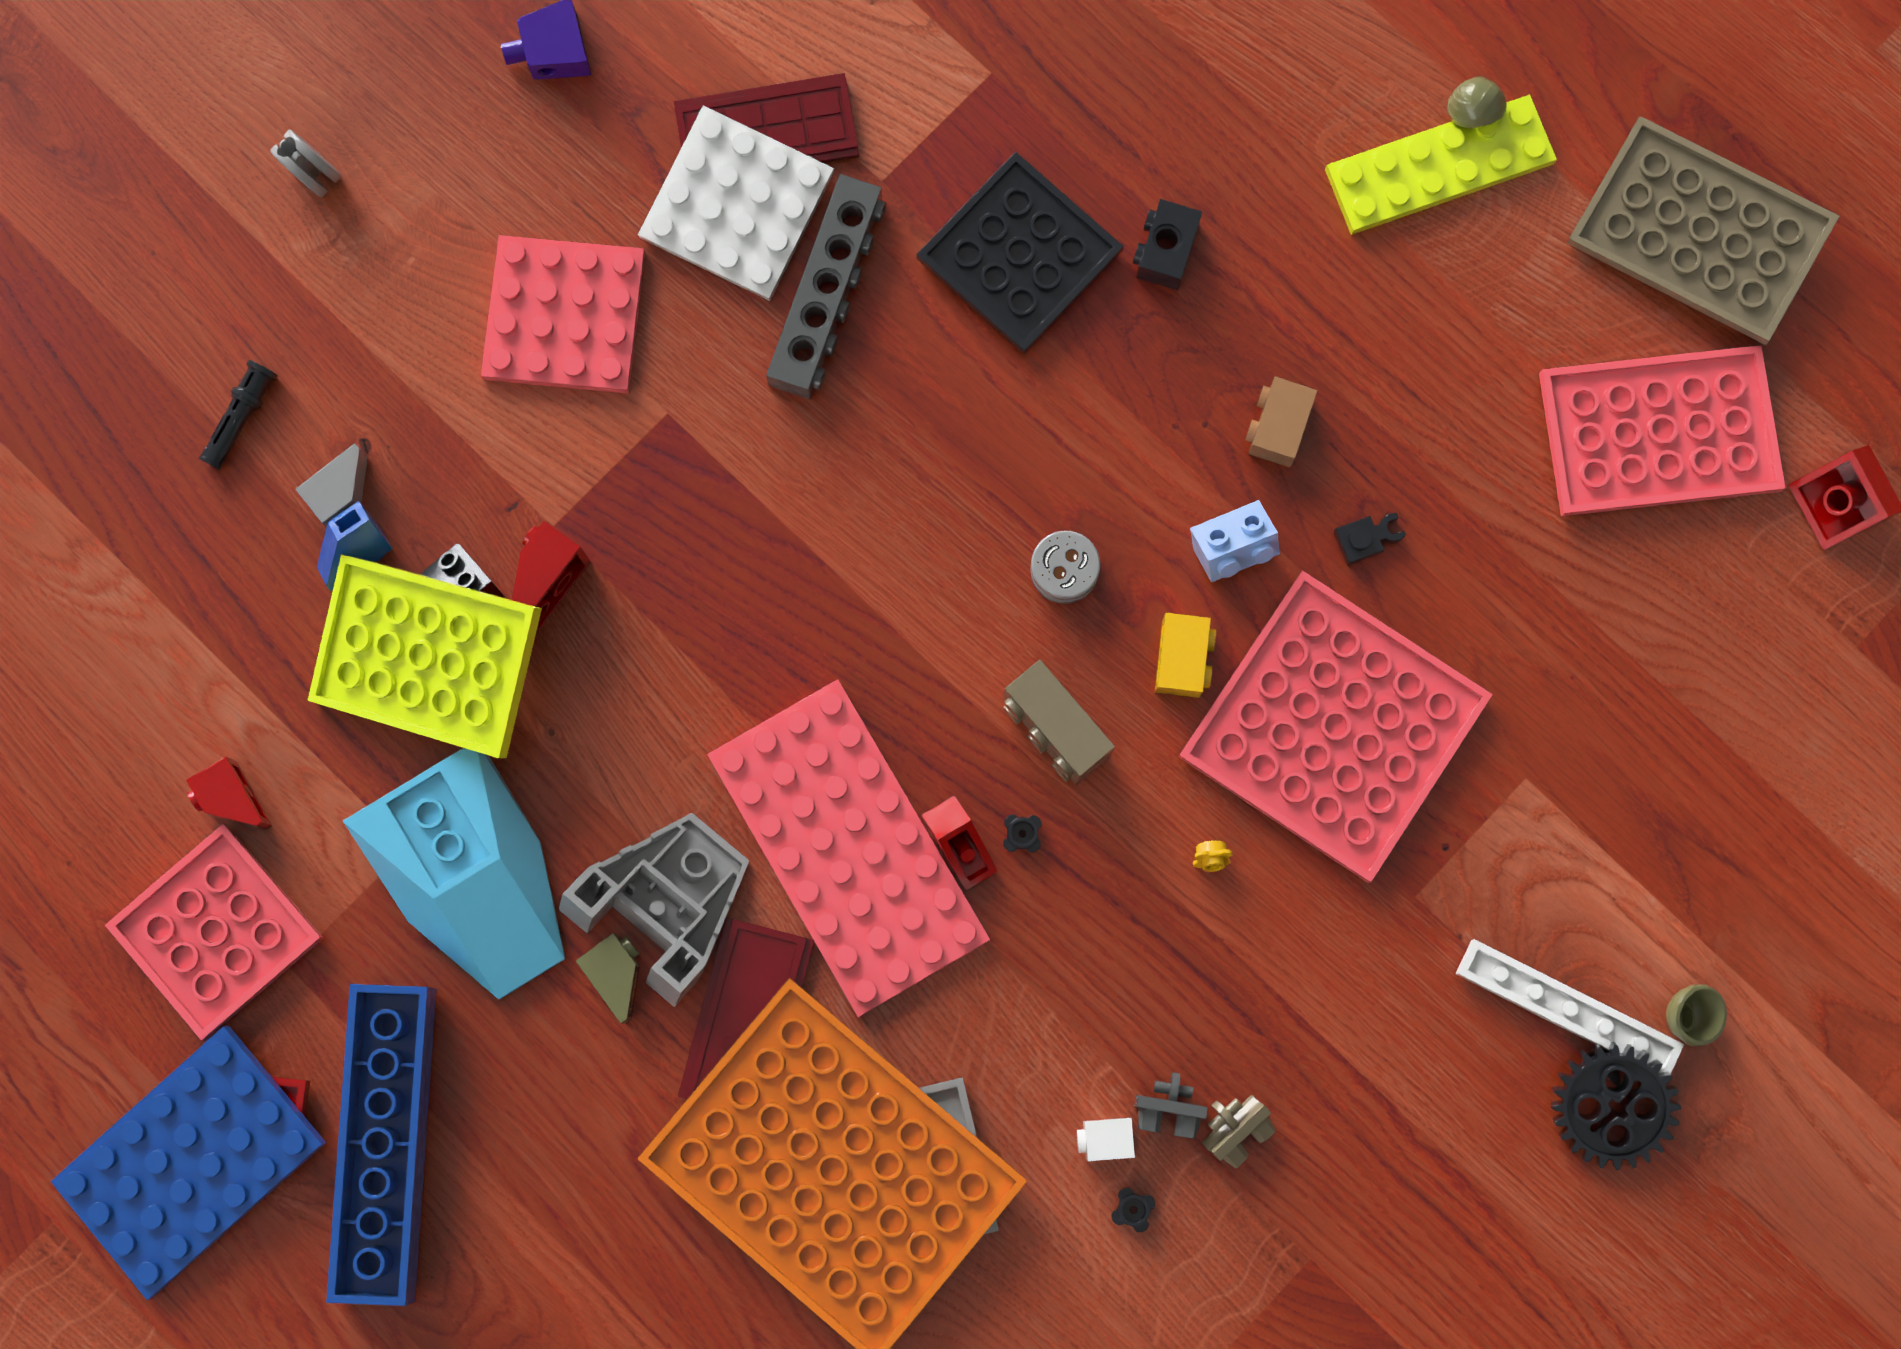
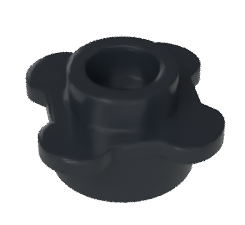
M1014 814L1006 817L1004 825L1007 828V838L1003 843L1005 849L1009 852H1014L1017 849H1027L1030 853L1037 852L1041 847V842L1038 839V829L1042 825L1040 818L1035 815L1029 818H1018ZM1021 830L1026 832L1025 837L1019 836Z
M1130 1188L1121 1189L1118 1193L1120 1200L1118 1207L1111 1215L1113 1222L1116 1225L1126 1224L1132 1226L1136 1232H1144L1149 1226L1147 1219L1150 1210L1155 1207L1154 1198L1148 1194L1144 1196L1135 1194ZM1135 1206L1137 1212L1135 1214L1130 1213V1207Z

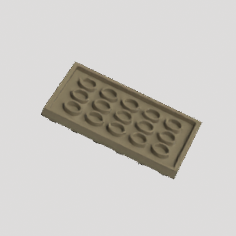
M1639 116L1567 244L1767 345L1840 216Z

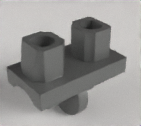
M1175 1072L1171 1073L1169 1083L1156 1080L1154 1083L1153 1092L1167 1094V1100L1136 1095L1134 1107H1139L1138 1129L1159 1133L1162 1113L1169 1112L1177 1114L1174 1135L1193 1139L1196 1138L1201 1118L1206 1119L1208 1107L1176 1102L1178 1096L1192 1098L1193 1087L1179 1085L1180 1073Z

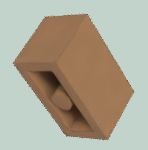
M1276 376L1270 387L1263 385L1256 407L1263 409L1259 421L1252 419L1245 441L1251 442L1248 454L1290 468L1296 457L1317 390Z

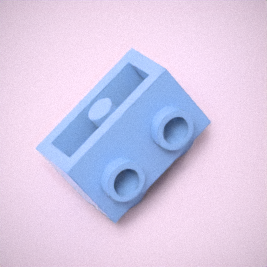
M1259 500L1190 528L1193 550L1211 582L1231 577L1238 571L1255 564L1265 563L1280 554L1278 532Z

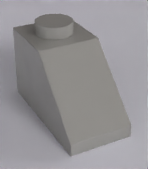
M355 443L295 489L326 527L328 521L358 501L362 503L368 457Z

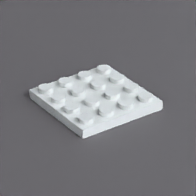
M703 105L638 236L640 239L770 301L834 174V168Z

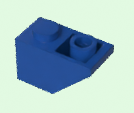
M360 501L327 523L317 569L330 591L334 588L341 554L376 563L393 549L383 530Z

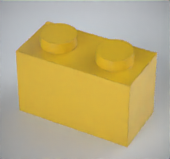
M1165 613L1162 621L1155 693L1200 698L1203 688H1210L1212 666H1206L1207 651H1214L1216 629H1210L1211 618Z

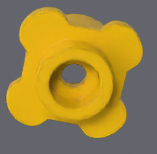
M1214 840L1200 843L1196 846V853L1194 855L1197 860L1193 861V866L1195 868H1202L1207 872L1222 870L1231 863L1229 857L1232 856V851L1226 848V843L1223 841Z

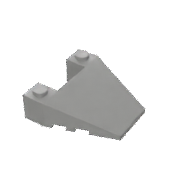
M690 813L650 834L649 838L636 845H629L620 850L615 856L601 863L599 861L589 866L562 894L559 910L588 934L612 907L665 951L664 955L650 969L646 984L675 1007L699 981L749 860L697 816Z

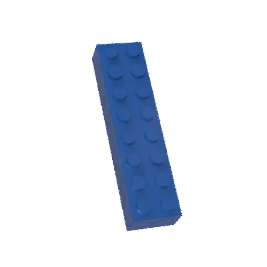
M350 984L326 1303L406 1306L415 1302L436 988Z

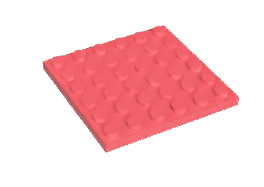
M1302 570L1178 757L1367 883H1371L1493 694Z

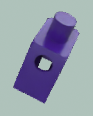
M561 0L520 17L517 23L521 39L501 44L506 65L527 61L533 79L592 75L572 0Z

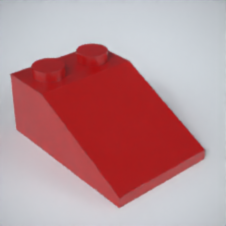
M545 521L539 527H532L523 539L522 544L524 547L520 552L512 594L513 601L542 608L536 634L591 563L578 544Z

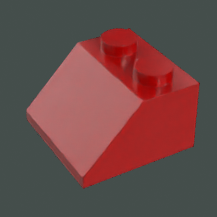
M1870 445L1854 449L1788 485L1823 550L1901 513V502Z

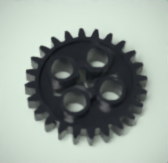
M1611 1042L1609 1053H1605L1599 1044H1595V1056L1592 1057L1581 1050L1580 1055L1583 1062L1577 1064L1569 1059L1567 1063L1572 1069L1571 1074L1558 1073L1560 1079L1565 1083L1564 1087H1552V1091L1561 1097V1100L1551 1102L1550 1106L1553 1110L1562 1112V1114L1554 1117L1552 1120L1556 1126H1566L1561 1130L1559 1136L1562 1140L1573 1138L1569 1145V1149L1573 1153L1584 1148L1582 1159L1585 1162H1589L1596 1155L1597 1165L1602 1169L1608 1159L1611 1160L1616 1170H1620L1622 1160L1625 1159L1632 1168H1636V1157L1639 1155L1648 1163L1651 1162L1648 1150L1654 1148L1662 1153L1664 1149L1658 1142L1661 1137L1668 1140H1673L1674 1138L1666 1129L1667 1125L1676 1126L1680 1123L1675 1117L1670 1115V1112L1680 1110L1681 1105L1669 1099L1677 1095L1679 1091L1675 1086H1665L1673 1078L1668 1071L1657 1074L1663 1064L1658 1059L1647 1064L1649 1053L1644 1049L1634 1057V1047L1631 1044L1626 1045L1623 1053H1620L1615 1042ZM1611 1071H1623L1624 1080L1619 1086H1606V1077ZM1634 1082H1641L1638 1088L1630 1091ZM1589 1097L1596 1099L1597 1106L1592 1113L1585 1115L1578 1112V1105L1583 1099ZM1644 1097L1651 1098L1652 1108L1645 1114H1636L1634 1106L1637 1100ZM1614 1100L1620 1103L1623 1108L1617 1113L1615 1110H1611L1608 1103ZM1601 1120L1598 1128L1595 1131H1591V1125ZM1614 1125L1624 1126L1625 1134L1620 1140L1614 1142L1607 1140L1606 1135L1609 1128Z

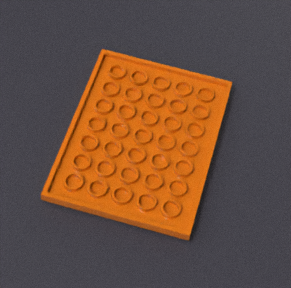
M790 978L638 1157L642 1164L856 1349H890L1027 1182L1021 1174Z

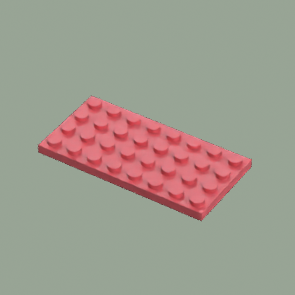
M838 679L707 754L858 1018L990 941L986 931Z

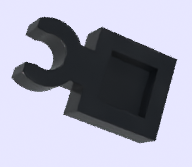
M1390 513L1384 516L1380 523L1375 526L1371 516L1334 530L1347 566L1381 554L1384 551L1381 542L1395 544L1405 537L1404 531L1392 534L1387 529L1388 523H1393L1399 518L1397 513Z

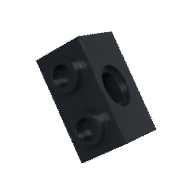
M1160 199L1157 211L1149 210L1143 229L1149 232L1146 244L1139 242L1132 263L1139 265L1136 278L1175 290L1179 289L1202 211ZM1161 238H1168L1173 241L1175 247L1168 250L1162 249L1156 241Z

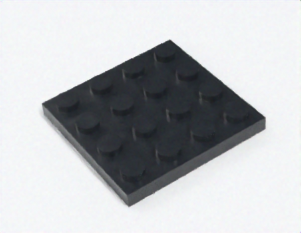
M1015 151L916 256L919 262L1025 355L1120 255L1124 246Z

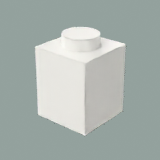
M1132 1118L1083 1121L1084 1129L1077 1130L1078 1152L1086 1153L1087 1161L1135 1158Z

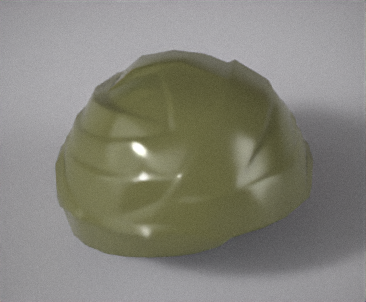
M1477 76L1464 81L1453 91L1448 99L1447 110L1451 120L1458 126L1466 128L1486 126L1498 121L1505 115L1506 98L1495 82L1485 77Z
M1689 985L1673 995L1667 1005V1026L1673 1035L1687 1045L1697 1047L1710 1044L1724 1030L1727 1021L1725 1002L1721 994L1708 985Z

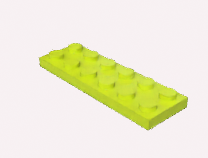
M1529 94L1506 102L1505 115L1492 124L1476 128H1466L1458 126L1452 121L1327 164L1325 171L1350 234L1353 235L1554 165L1557 159Z

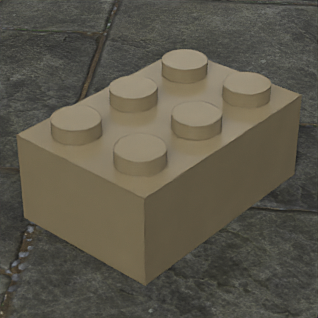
M1040 659L1005 688L1003 698L1005 704L1003 707L1004 711L1016 725L1021 721L1029 729L1027 737L1041 754L1046 750L1054 759L1052 767L1065 782L1071 779L1077 785L1111 756L1115 748L1113 743Z

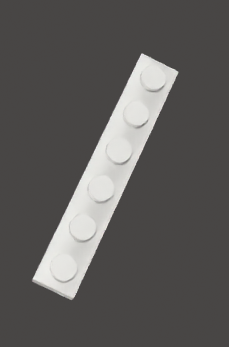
M1475 939L1471 940L1456 971V975L1593 1044H1599L1601 1048L1609 1051L1611 1042L1617 1044L1620 1053H1623L1627 1044H1631L1634 1047V1057L1643 1049L1649 1053L1647 1064L1656 1059L1663 1064L1657 1074L1667 1071L1671 1074L1684 1046L1683 1043Z

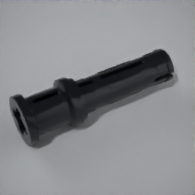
M252 360L247 361L246 366L248 369L238 387L232 388L230 396L233 399L213 432L207 446L198 458L218 470L221 469L253 409L261 408L263 404L261 398L270 382L276 381L278 378L277 374Z

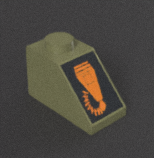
M612 933L577 959L576 962L619 1022L626 1024L632 1020L640 965L635 957L640 953L627 936L620 939L618 935Z

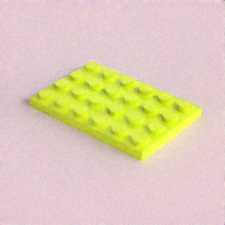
M341 554L308 701L489 756L507 758L542 608Z

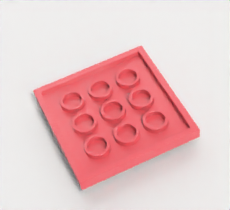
M499 235L481 369L482 379L629 394L645 264V250L643 248Z
M226 824L218 827L105 925L202 1041H206L323 939L322 935Z

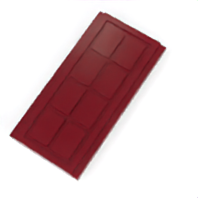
M845 73L674 101L681 148L704 105L822 163L859 157Z
M726 917L678 1097L688 1099L789 978L801 988L803 987L814 940Z

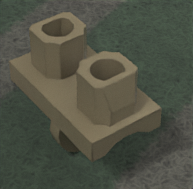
M1252 1095L1242 1104L1235 1098L1226 1107L1216 1100L1211 1107L1218 1115L1207 1124L1213 1131L1201 1143L1220 1161L1223 1159L1234 1168H1238L1249 1155L1240 1144L1241 1141L1251 1133L1258 1142L1262 1143L1276 1132L1268 1117L1271 1112Z

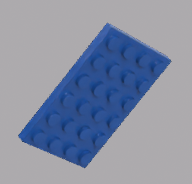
M223 1026L50 1182L148 1301L158 1295L324 1146L326 1142L231 1027Z

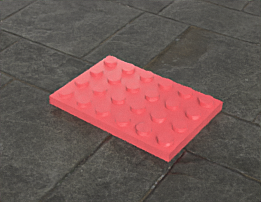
M1761 345L1542 369L1539 373L1561 516L1775 493L1786 489Z

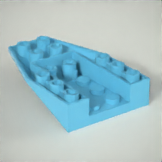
M462 748L343 820V823L407 921L497 999L504 998L566 959L541 842L489 755Z

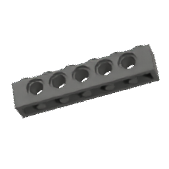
M842 174L839 175L766 374L769 386L807 399H811L814 389L820 390L826 374V369H823L822 365L826 355L832 357L838 341V335H835L834 332L838 322L844 323L849 312L850 302L846 301L850 288L856 290L860 282L862 268L858 267L862 255H869L874 242V235L870 234L874 222H881L886 209V202L882 201L881 187ZM849 216H858L862 219V222L855 227H850L843 223ZM837 249H846L850 252V255L844 260H836L831 256ZM825 282H833L838 285L837 290L830 294L822 293L819 287ZM814 315H820L826 319L825 323L817 328L810 327L807 324V320ZM806 348L814 352V355L808 361H798L794 358L796 352L800 349Z

